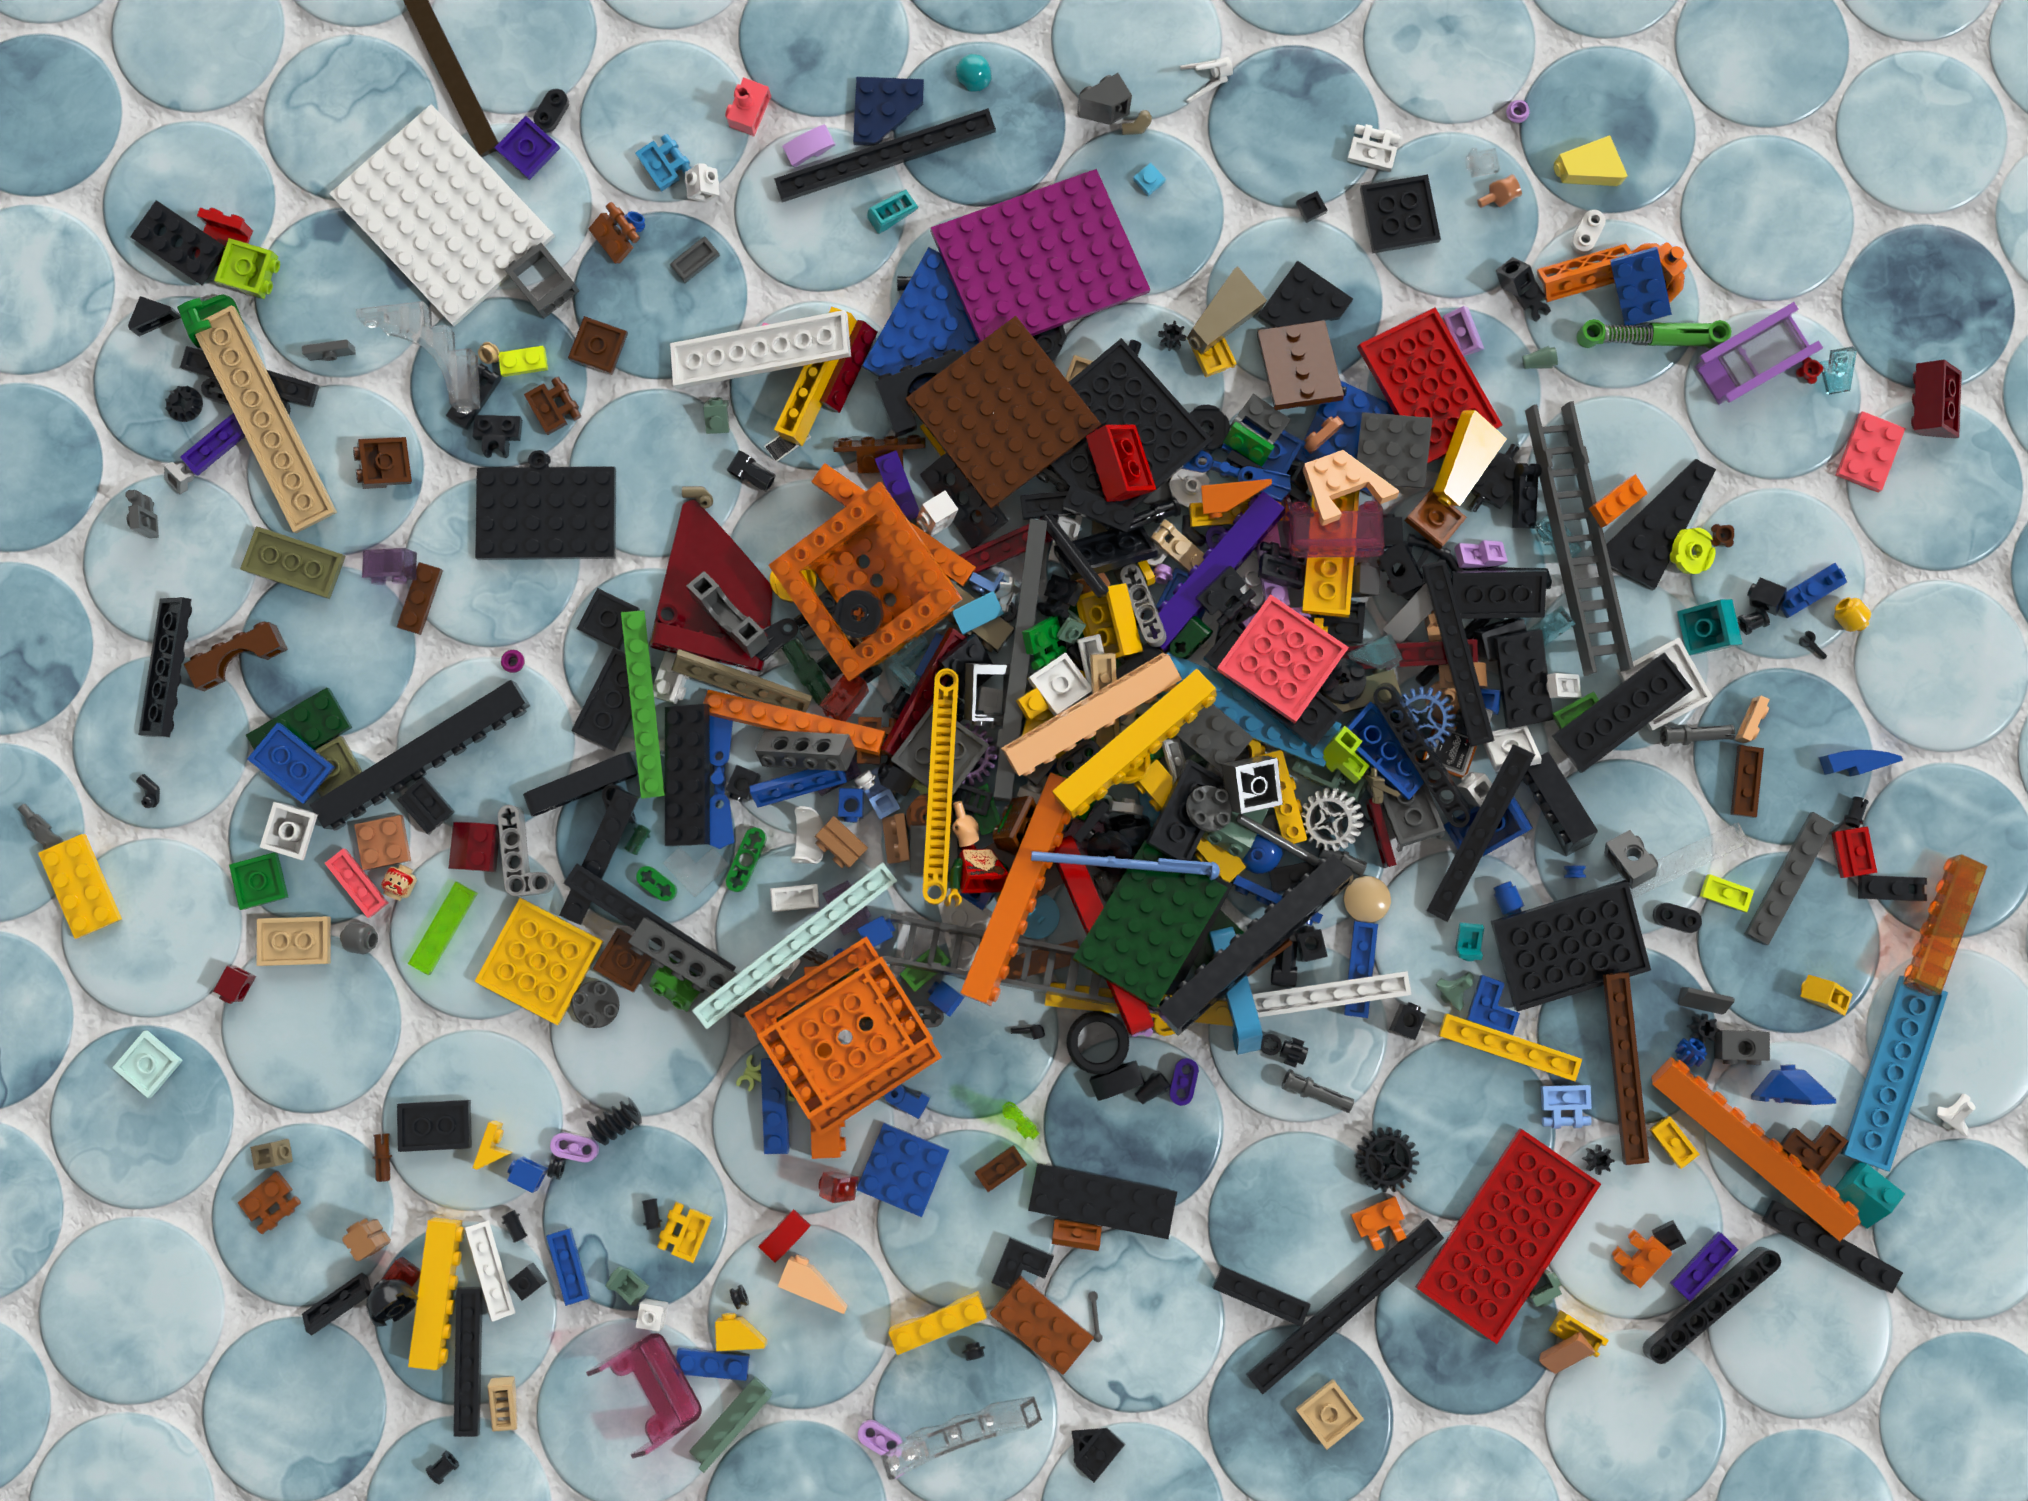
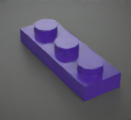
M234 412L180 456L195 475L199 476L245 437Z
M895 450L874 458L885 487L908 521L916 518L920 510L897 451Z
M1717 1232L1670 1284L1686 1300L1691 1301L1739 1249L1721 1232Z

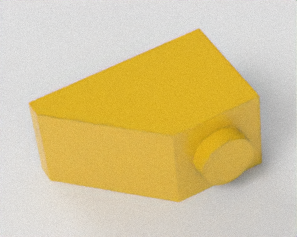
M1808 975L1801 985L1800 997L1812 1004L1845 1016L1853 994L1836 982Z
M724 1313L715 1321L716 1351L765 1349L767 1338L743 1316H736V1313Z

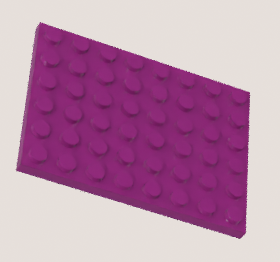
M1097 169L941 223L930 229L979 343L1014 316H1017L1029 333L1034 336L1148 294L1151 290Z

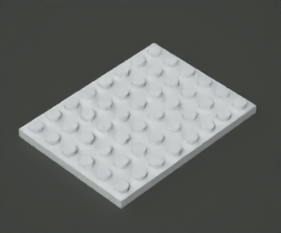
M432 104L329 193L453 327L510 278L505 270L512 261L523 257L530 247L539 243L545 246L555 237L548 227Z

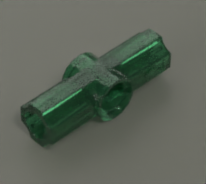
M798 637L789 641L781 648L794 667L793 671L803 686L807 687L810 695L819 707L836 697L822 676L824 675L813 657L809 656Z

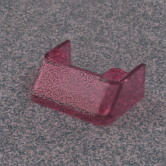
M1373 495L1372 501H1366L1359 506V511H1340L1342 513L1340 520L1324 526L1319 522L1320 515L1318 511H1313L1312 507L1308 506L1306 502H1295L1292 504L1290 496H1285V515L1283 516L1282 529L1292 556L1315 558L1377 557L1383 555V507Z
M658 1333L645 1336L586 1372L589 1377L605 1370L609 1366L617 1376H625L634 1371L656 1414L651 1416L645 1424V1432L650 1441L630 1454L632 1459L649 1454L697 1421L701 1416L702 1408L665 1338Z

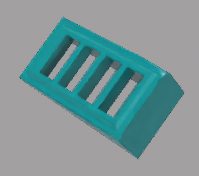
M905 189L870 207L867 218L877 233L880 234L916 211L918 205ZM900 200L904 201L907 208L903 207V205L900 203ZM893 205L896 206L899 212H896V210L893 208ZM885 210H887L891 216L888 217Z

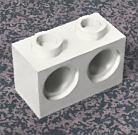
M946 491L922 504L916 518L917 527L930 536H934L950 526L957 514L958 508Z

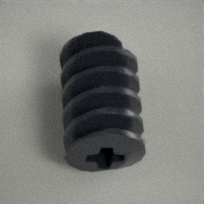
M628 1097V1105L620 1101V1110L612 1106V1115L604 1111V1120L596 1116V1125L590 1121L587 1122L589 1131L598 1143L606 1146L609 1144V1138L614 1141L618 1137L617 1133L624 1135L626 1129L632 1130L634 1128V1123L636 1125L642 1123L640 1111L631 1098Z

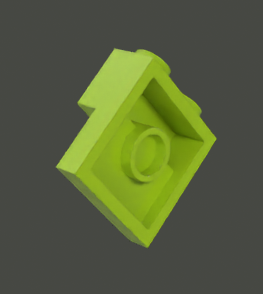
M229 238L214 281L217 284L240 290L242 293L265 299L266 294L269 295L273 289L272 275L280 269L279 257L271 250Z

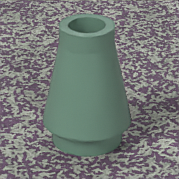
M1547 346L1522 356L1524 369H1552L1553 366L1558 365L1555 347L1550 348Z

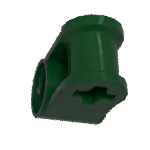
M1194 616L1187 622L1175 639L1172 640L1170 644L1171 653L1177 658L1189 659L1211 637L1213 630L1200 618ZM1179 644L1185 645V653L1179 652Z

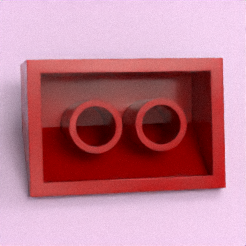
M1105 425L1086 436L1107 502L1123 501L1157 490L1136 425Z

